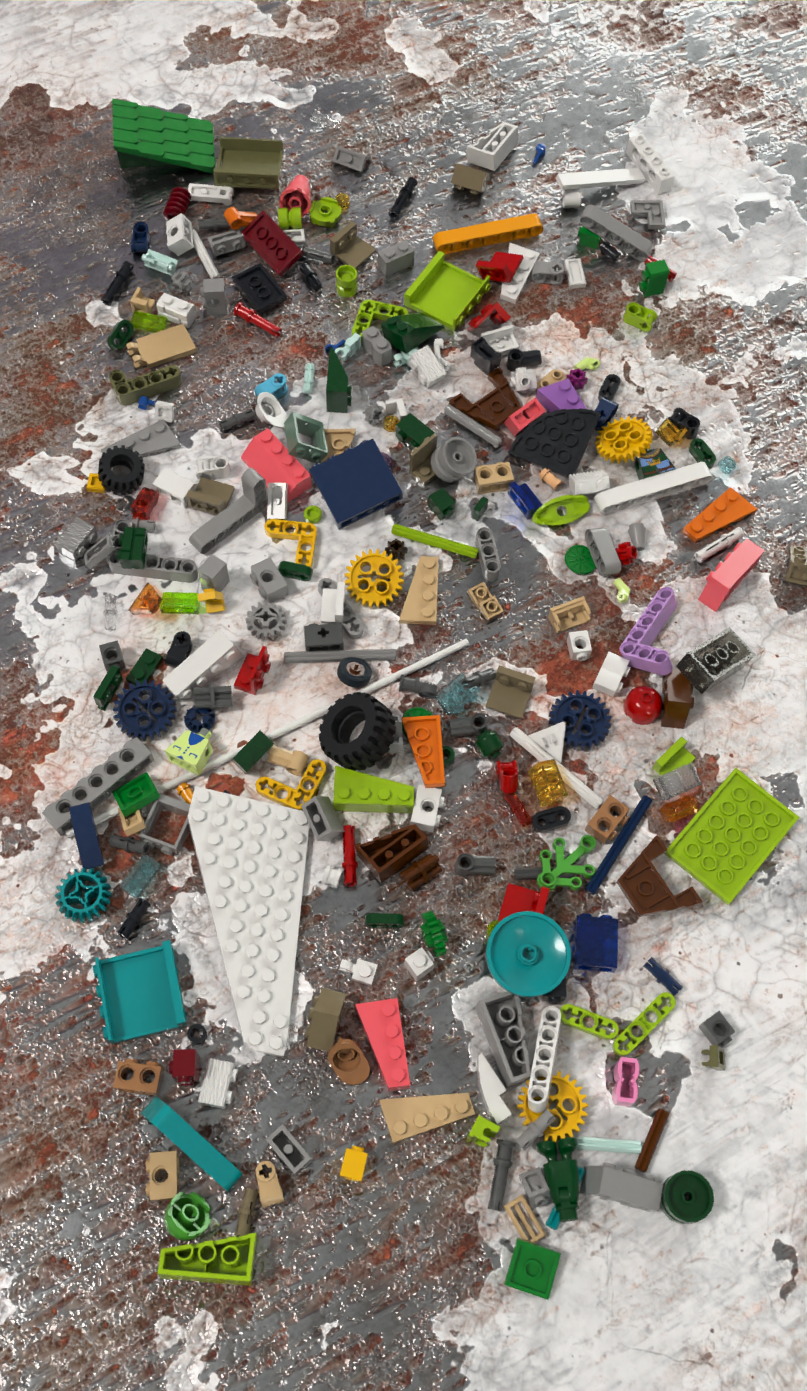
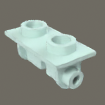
M148 249L147 254L142 255L145 266L171 276L175 274L178 260Z

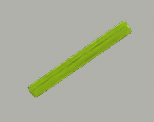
M394 524L391 533L471 558H476L478 555V548L398 524Z

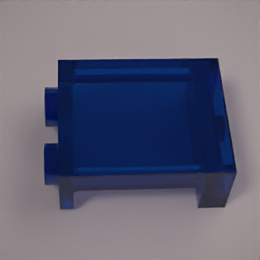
M582 913L580 916L577 915L574 920L576 930L573 969L614 973L618 962V919H613L610 915H602L600 917H592L588 913Z

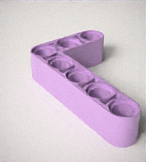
M663 587L656 593L621 644L619 649L622 657L630 660L628 666L658 675H667L673 670L668 652L651 647V644L678 605L671 587Z

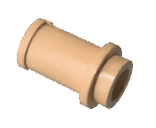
M544 468L539 474L540 480H544L554 490L562 483L561 480L551 473L550 469Z

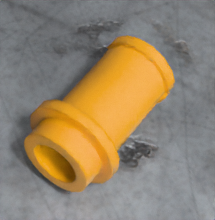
M182 783L177 787L178 796L181 795L186 803L191 804L194 792L191 790L190 784Z

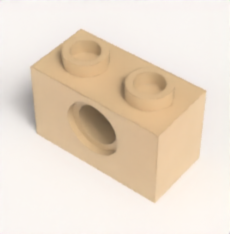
M177 1151L149 1153L150 1159H146V1173H150V1182H146V1196H150V1201L152 1202L170 1201L175 1195L180 1193L179 1153ZM163 1170L167 1171V1180L159 1183L157 1181L158 1173Z

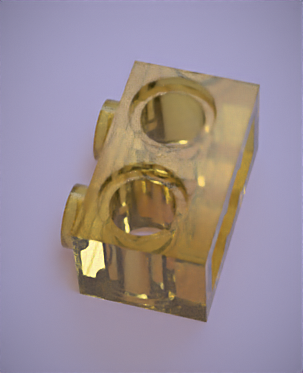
M555 759L538 762L528 770L541 807L558 804L568 796Z

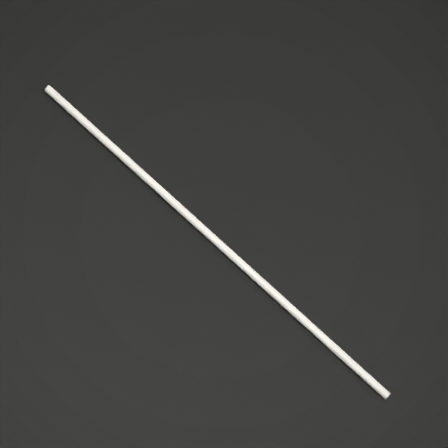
M464 639L356 692L369 694L400 679L401 675H409L469 646V641ZM335 702L266 734V736L272 741L327 714L328 708L331 705L333 706ZM245 745L208 762L201 774L232 760ZM187 772L156 787L158 793L162 794L198 775ZM119 805L95 816V825L118 815ZM73 827L65 831L68 838L75 835Z

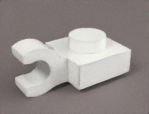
M342 959L339 970L353 974L352 981L372 986L377 964L357 959V963L354 964Z

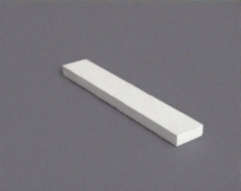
M640 168L562 173L557 174L556 180L561 189L566 190L644 183L645 177Z

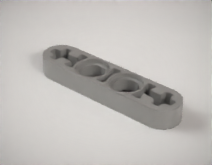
M324 578L318 583V591L321 596L324 585L330 586V589H337L334 581L329 578ZM345 599L344 612H348L351 616L348 619H343L342 628L348 637L358 639L363 635V625ZM350 623H352L355 629L358 628V632H355L354 630L352 631V626Z

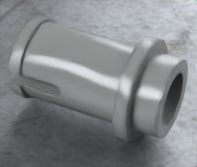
M139 517L133 518L132 527L145 528L147 531L154 533L156 521L142 520Z

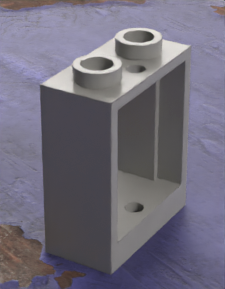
M159 793L160 798L154 801L146 818V828L142 829L138 836L141 841L149 842L150 849L156 847L161 849L160 851L170 856L172 854L179 855L190 831L187 818L175 845L149 836L162 809L188 817L191 804Z

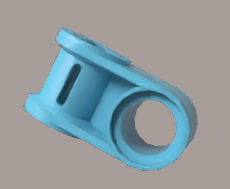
M281 373L274 374L268 380L260 383L255 388L254 393L258 396L262 392H268L279 399L288 392L286 376Z

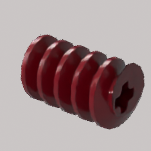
M182 187L172 189L163 211V216L167 221L180 213L183 215L186 213L191 200V194L187 189Z

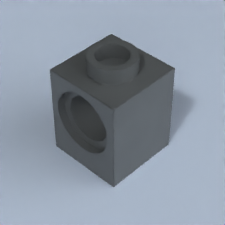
M118 640L99 645L107 672L112 665L119 667L120 671L126 668ZM111 657H117L114 660H109Z
M720 1011L698 1026L712 1045L721 1044L724 1047L733 1040L730 1036L735 1033V1030ZM714 1026L721 1028L722 1036L714 1032Z

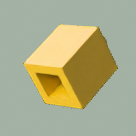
M352 1146L351 1149L346 1148L340 1178L362 1183L368 1153H364V1148Z

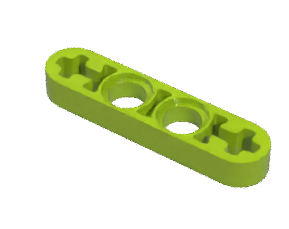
M667 992L661 993L614 1040L612 1049L617 1056H627L675 1007L676 1001L673 995ZM661 998L663 1000L667 998L670 1001L668 1003L670 1007L666 1005L661 1011H659L657 1008L663 1002ZM646 1013H655L657 1017L656 1022H648L645 1017ZM633 1026H639L642 1029L641 1037L632 1035L631 1028ZM629 1038L631 1041L625 1047L627 1051L624 1049L620 1051L618 1049L620 1046L618 1042L623 1043Z

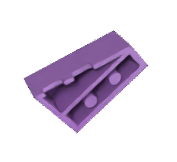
M569 379L537 389L536 398L547 410V413L562 409H586Z

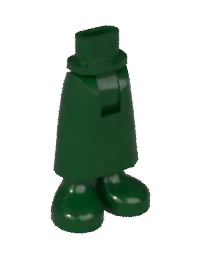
M573 1137L558 1140L561 1161L557 1159V1146L555 1142L543 1141L536 1144L537 1152L545 1156L548 1162L543 1165V1170L552 1201L556 1207L555 1211L559 1213L560 1222L578 1220L576 1210L579 1209L577 1205L579 1200L578 1161L572 1159V1153L577 1148L578 1142Z

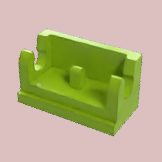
M478 1115L466 1141L469 1143L472 1141L481 1147H487V1143L491 1142L489 1137L494 1138L500 1126Z

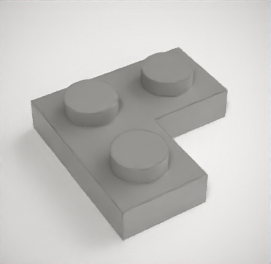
M631 200V217H647L648 229H665L663 200Z

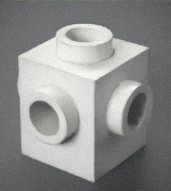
M526 367L516 368V371L511 372V377H509L511 388L513 387V390L518 391V393H527L529 389L537 388L535 370L531 368L526 369Z

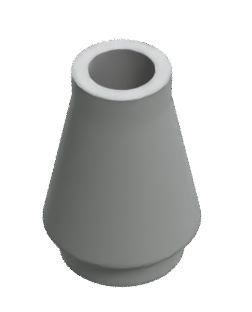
M633 523L629 525L628 529L632 544L636 547L637 551L645 549L646 528L643 523Z

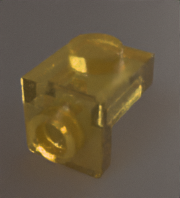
M667 418L655 433L670 447L675 443L678 445L684 440V434L687 432V429L683 428L679 431Z

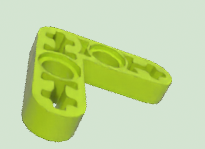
M364 300L360 305L352 329V336L355 333L359 334L360 329L364 331L371 327L373 319L387 321L393 316H399L400 314L408 315V311L401 306L374 300ZM388 310L389 312L387 314H382L380 311ZM361 319H367L368 322H367V323H361L360 320H361Z

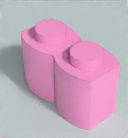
M621 1057L614 1067L613 1074L616 1083L612 1090V1100L614 1105L630 1107L635 1103L638 1095L636 1079L639 1075V1063L637 1059Z

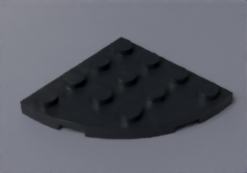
M579 408L562 409L545 414L530 423L516 437L508 454L569 478L570 474H576L601 413Z

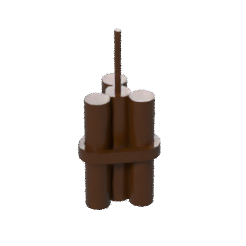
M428 854L421 860L412 862L410 867L399 873V877L404 881L387 892H391L403 883L407 884L410 891H413L422 884L429 883V879L442 872V868L438 863V856L436 854L433 856Z

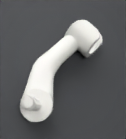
M437 338L433 344L434 355L444 370L448 371L451 368V364L443 359L440 354V348H443V339Z

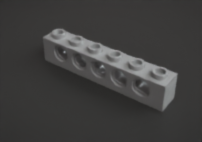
M137 737L127 741L120 751L111 754L105 763L96 766L90 775L80 779L75 787L65 791L55 803L49 804L45 811L42 812L43 816L57 833L62 836L66 833V830L73 827L70 811L62 813L63 809L90 802L91 810L93 811L109 798L114 790L125 785L154 761L152 753ZM128 757H133L132 761L125 762ZM112 770H118L114 775L109 774ZM97 782H102L101 786L93 787ZM86 795L85 799L78 800L79 796Z

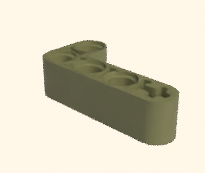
M170 365L127 380L124 372L118 369L111 371L109 374L112 390L119 404L124 406L138 402L142 396L150 398L180 387L182 383L180 370L175 365Z

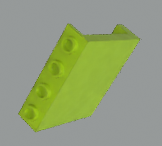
M438 251L404 293V305L418 313L427 315L455 331L458 326H462L465 317L472 313L475 304L480 303L483 294L489 291L491 286L489 283L490 276L488 275L482 280L444 261L445 253Z

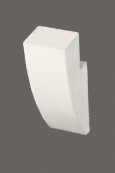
M481 1053L477 1058L479 1088L488 1115L494 1124L499 1125L512 1115L500 1097L505 1094L506 1089Z

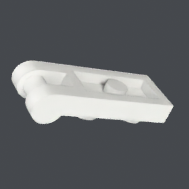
M189 183L188 187L191 200L223 203L226 206L232 204V197L234 195L232 187Z

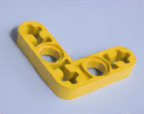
M278 519L266 521L264 527L268 537L299 540L295 562L298 564L303 563L304 556L306 557L305 565L312 568L317 538L316 526L308 522ZM293 527L296 530L294 533H287L286 529ZM308 544L311 546V549L304 551L301 547Z
M320 759L311 761L296 789L269 777H261L256 781V791L260 796L282 806L303 811L301 807L303 804L297 806L296 800L300 801L302 793L305 795L303 803H306L315 796L326 775V764ZM318 766H321V770H322V771H320V770L317 771V773H316V775H315V776H316V779H315V778L313 777V775H314V768H313V767L317 768ZM305 782H313L314 788L311 790L304 789L303 785ZM265 783H268V787L270 789L265 788L264 790H262L261 785H265ZM280 790H285L288 796L284 799H279L277 793Z

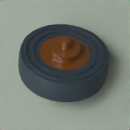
M347 657L339 663L337 675L345 685L360 688L368 684L372 670L364 660L357 657Z

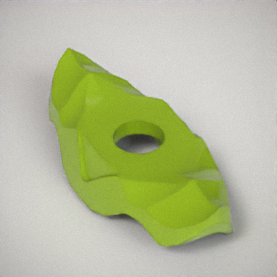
M564 495L551 499L534 513L532 521L536 524L551 526L573 522L590 510L589 500L584 495ZM559 506L566 509L565 516L558 515L557 508Z

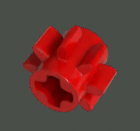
M630 542L618 544L619 548L615 549L622 565L633 563V559L637 558V549L635 546H630Z

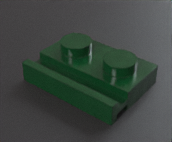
M114 665L110 667L95 692L93 698L96 705H98V709L106 710L122 683L123 678L119 667Z

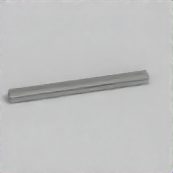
M364 649L284 652V663L339 662L347 657H357L364 661L395 660L396 650Z

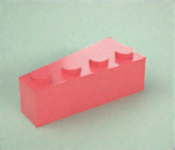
M398 999L355 1004V1010L388 1092L410 1089Z

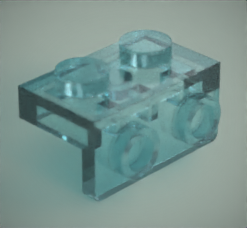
M460 673L434 697L447 715L460 714L465 709L464 705L467 702L471 703L478 697L477 693L481 690L479 687L464 690L462 687L468 685L467 683L461 685V680L467 678L464 673Z

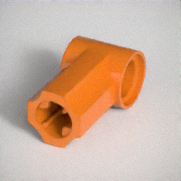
M230 207L224 212V217L232 230L247 227L258 216L255 212H241L235 207Z

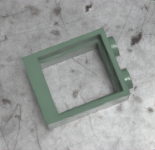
M292 412L284 422L288 454L313 463H321L328 454L323 422ZM299 434L311 437L312 446L300 442Z

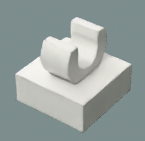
M157 401L155 403V420L164 419V421L172 423L174 420V404Z

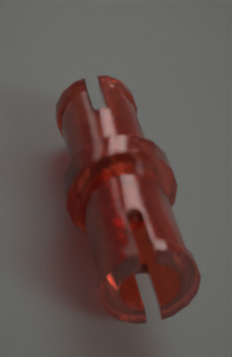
M503 792L502 795L509 804L511 813L515 814L521 827H525V824L526 826L530 825L532 818L524 808V802L520 801L515 792Z

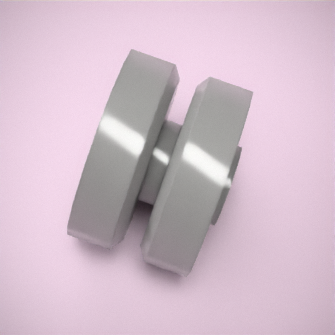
M461 437L448 439L437 447L431 455V466L434 473L443 481L450 483L456 482L470 473L477 463V455L473 446Z

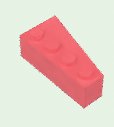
M747 538L742 544L739 542L733 549V553L729 552L724 559L725 562L721 561L715 568V572L711 571L706 578L708 582L698 600L717 612L722 602L728 599L731 592L738 587L743 578L758 563L765 550Z

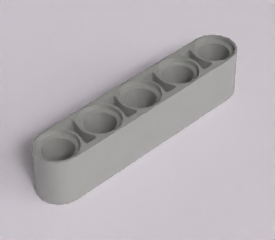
M587 205L580 218L581 225L640 262H645L647 257L650 256L653 248L650 240L594 205Z

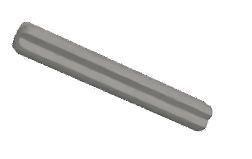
M448 404L444 408L445 414L498 448L502 444V438L452 405Z

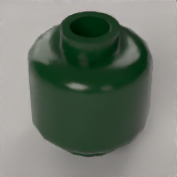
M488 729L476 737L475 746L483 758L490 756L491 759H494L502 754L500 750L504 747V743L496 731Z

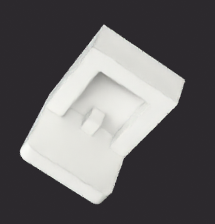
M402 398L391 399L385 402L386 414L396 413L399 422L409 414L408 407L405 408Z

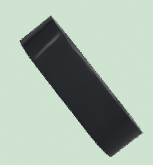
M610 374L605 378L599 391V401L602 397L613 401L621 382L619 376Z

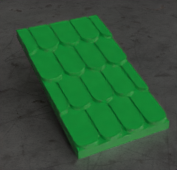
M112 98L113 146L118 154L120 168L179 165L205 172H214L216 162L213 123L207 120L190 118L188 115L138 105L136 102Z

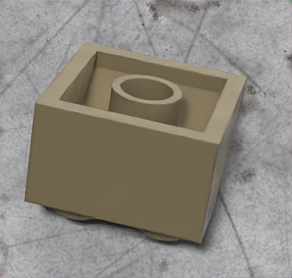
M456 163L451 183L455 184L454 188L464 190V187L469 188L470 193L478 195L479 192L484 193L492 174Z

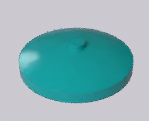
M532 911L511 914L502 919L489 936L486 946L488 969L498 985L511 994L520 997L545 995L563 981L569 970L571 949L568 938L562 928L544 914Z

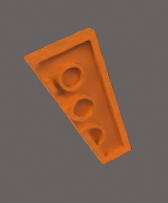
M730 487L689 522L682 532L696 543L714 534L715 531L728 527L729 524L735 521L738 522L748 515L755 514L757 508Z
M440 715L403 717L402 724L425 788L445 787Z

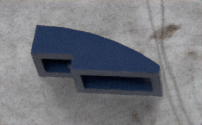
M90 802L69 807L82 867L87 870L104 865V858L99 843L100 839Z

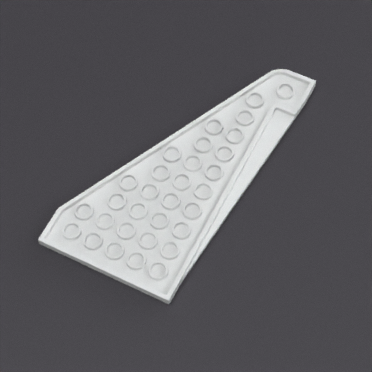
M195 786L187 820L243 1042L250 1050L283 1058L289 1029L310 825L302 810Z

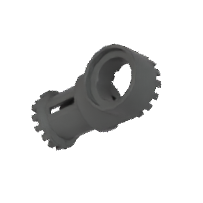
M401 675L399 692L403 690L414 691L415 694H419L422 698L433 699L436 697L437 686L434 683L432 685L429 682H420V677L409 678Z

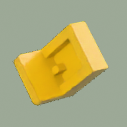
M210 588L204 589V593L197 594L198 601L205 602L207 613L225 611L223 592Z

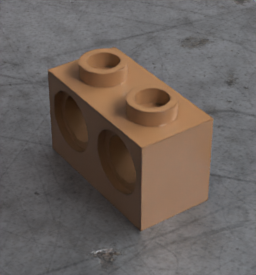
M610 795L589 821L585 831L604 845L607 840L612 841L618 833L616 831L619 825L623 827L629 819L627 814L630 809ZM610 811H616L619 816H612ZM603 825L608 831H601L598 826Z
M125 1059V1062L118 1061L113 1088L120 1092L159 1096L164 1069L159 1066V1063L146 1061V1064H138V1060ZM128 1070H133V1077L130 1080H124V1073ZM155 1073L154 1081L145 1083L146 1075Z

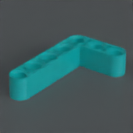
M157 1096L141 1112L146 1119L227 1192L231 1190L243 1175L242 1172Z

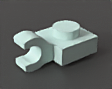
M357 333L345 341V347L335 350L337 356L342 354V362L346 361L347 357H351L361 348V336Z
M415 347L408 353L401 351V354H395L393 356L395 359L393 361L394 366L398 368L407 364L410 367L409 358L419 348Z

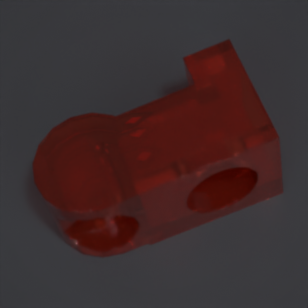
M143 487L130 507L132 519L137 517L142 520L150 519V514L159 499V491Z

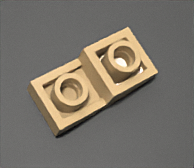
M484 582L467 591L473 603L487 620L504 611L495 595H491Z

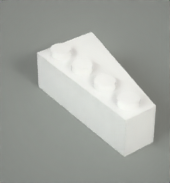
M218 630L162 681L178 699L189 698L194 693V688L203 687L243 658L244 655L221 630Z

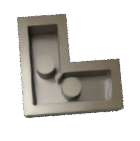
M322 988L320 995H315L313 1006H311L308 1019L312 1020L311 1025H307L305 1037L308 1038L307 1047L329 1052L334 1046L347 993Z

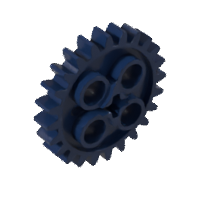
M144 679L141 685L138 680L136 681V686L129 683V690L122 688L124 695L117 694L120 701H114L117 707L113 708V712L116 714L113 717L115 721H118L116 723L117 727H122L121 732L123 734L127 732L128 738L134 735V738L137 737L139 739L142 736L143 741L146 742L147 736H150L153 741L155 734L161 737V731L168 732L166 726H173L170 720H176L175 715L172 713H176L177 709L173 707L176 705V701L171 700L173 694H168L169 690L167 687L162 689V683L156 686L154 680L148 684L147 680ZM143 695H150L149 699L141 700ZM133 699H136L145 710H149L150 715L157 719V721L154 722L145 711L141 710L140 706ZM158 707L163 708V711L160 713L154 712ZM129 708H136L133 713H127ZM144 720H148V721H149V724H148V725H146V726H140V723H141L142 721H144Z
M576 690L575 695H573L569 691L568 697L562 694L561 700L556 699V705L552 704L548 724L552 726L561 722H569L571 726H566L564 741L567 742V748L572 744L574 750H576L577 746H580L583 751L586 745L591 749L593 744L598 746L599 740L603 742L605 736H608V729L611 727L609 722L612 716H608L610 709H604L606 703L600 704V697L593 699L594 693L587 696V692L584 691L583 695H580L579 691ZM576 706L579 710H573L571 707ZM584 707H587L588 709L586 710L576 733L573 734L572 731L574 730ZM589 714H593L597 718L593 719L589 717ZM581 730H586L589 734H583Z

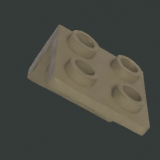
M353 221L349 222L330 239V253L335 254L337 259L346 265L353 266L355 269L376 252L374 247L357 236V224Z
M435 433L431 437H427L418 448L415 447L410 453L409 474L424 487L437 476L431 466V455L437 448V435Z
M201 477L196 490H188L186 495L188 507L217 515L227 508L235 490L234 486Z
M790 546V563L784 579L788 582L807 586V549L802 546Z
M499 665L486 708L522 719L536 677Z

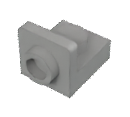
M540 1167L519 1174L530 1208L543 1207L551 1201L550 1189Z

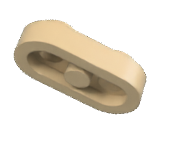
M558 369L550 371L538 381L536 392L537 389L545 387L543 385L548 386L565 380L564 372Z

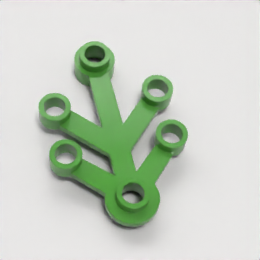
M584 835L579 842V847L564 860L565 841L562 838H556L552 844L556 852V868L551 871L550 861L552 853L547 849L542 850L539 855V860L542 862V873L537 878L538 886L540 888L542 886L550 888L549 891L555 889L556 886L570 887L574 891L579 890L582 885V880L579 877L574 876L571 879L558 877L565 873L582 874L585 878H592L595 873L593 865L577 866L572 864L584 853H590L595 849L596 839L591 835ZM586 869L591 870L592 873H587ZM544 880H548L550 884L545 883ZM575 881L578 883V885H573L572 882Z

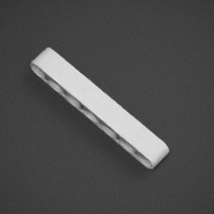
M698 462L602 491L594 497V500L601 514L606 515L705 485L713 479V476L705 462Z

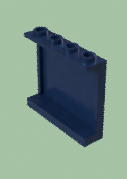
M374 439L364 440L358 446L347 448L342 454L333 455L327 461L316 463L309 469L311 478H313L335 519L338 530L403 499V492Z

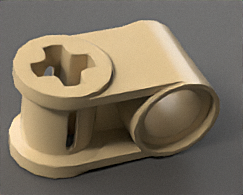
M269 1161L260 1162L256 1167V1177L262 1208L284 1202L275 1166ZM263 1166L272 1169L268 1178L260 1175V1172L263 1171Z

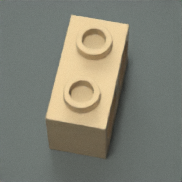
M509 462L480 465L474 468L473 478L478 495L513 489L514 477Z

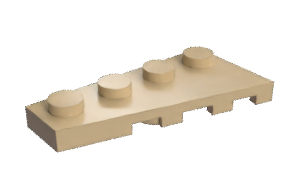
M420 556L399 623L436 625L438 557Z
M468 1093L379 1100L392 1143L475 1115Z

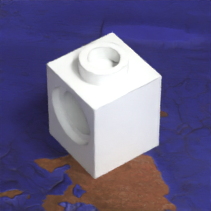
M588 631L569 632L567 646L571 661H585L589 659L592 648Z

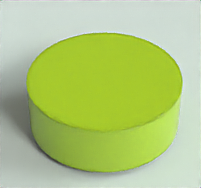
M312 505L305 508L304 519L306 522L312 524L320 522L322 512L319 507Z

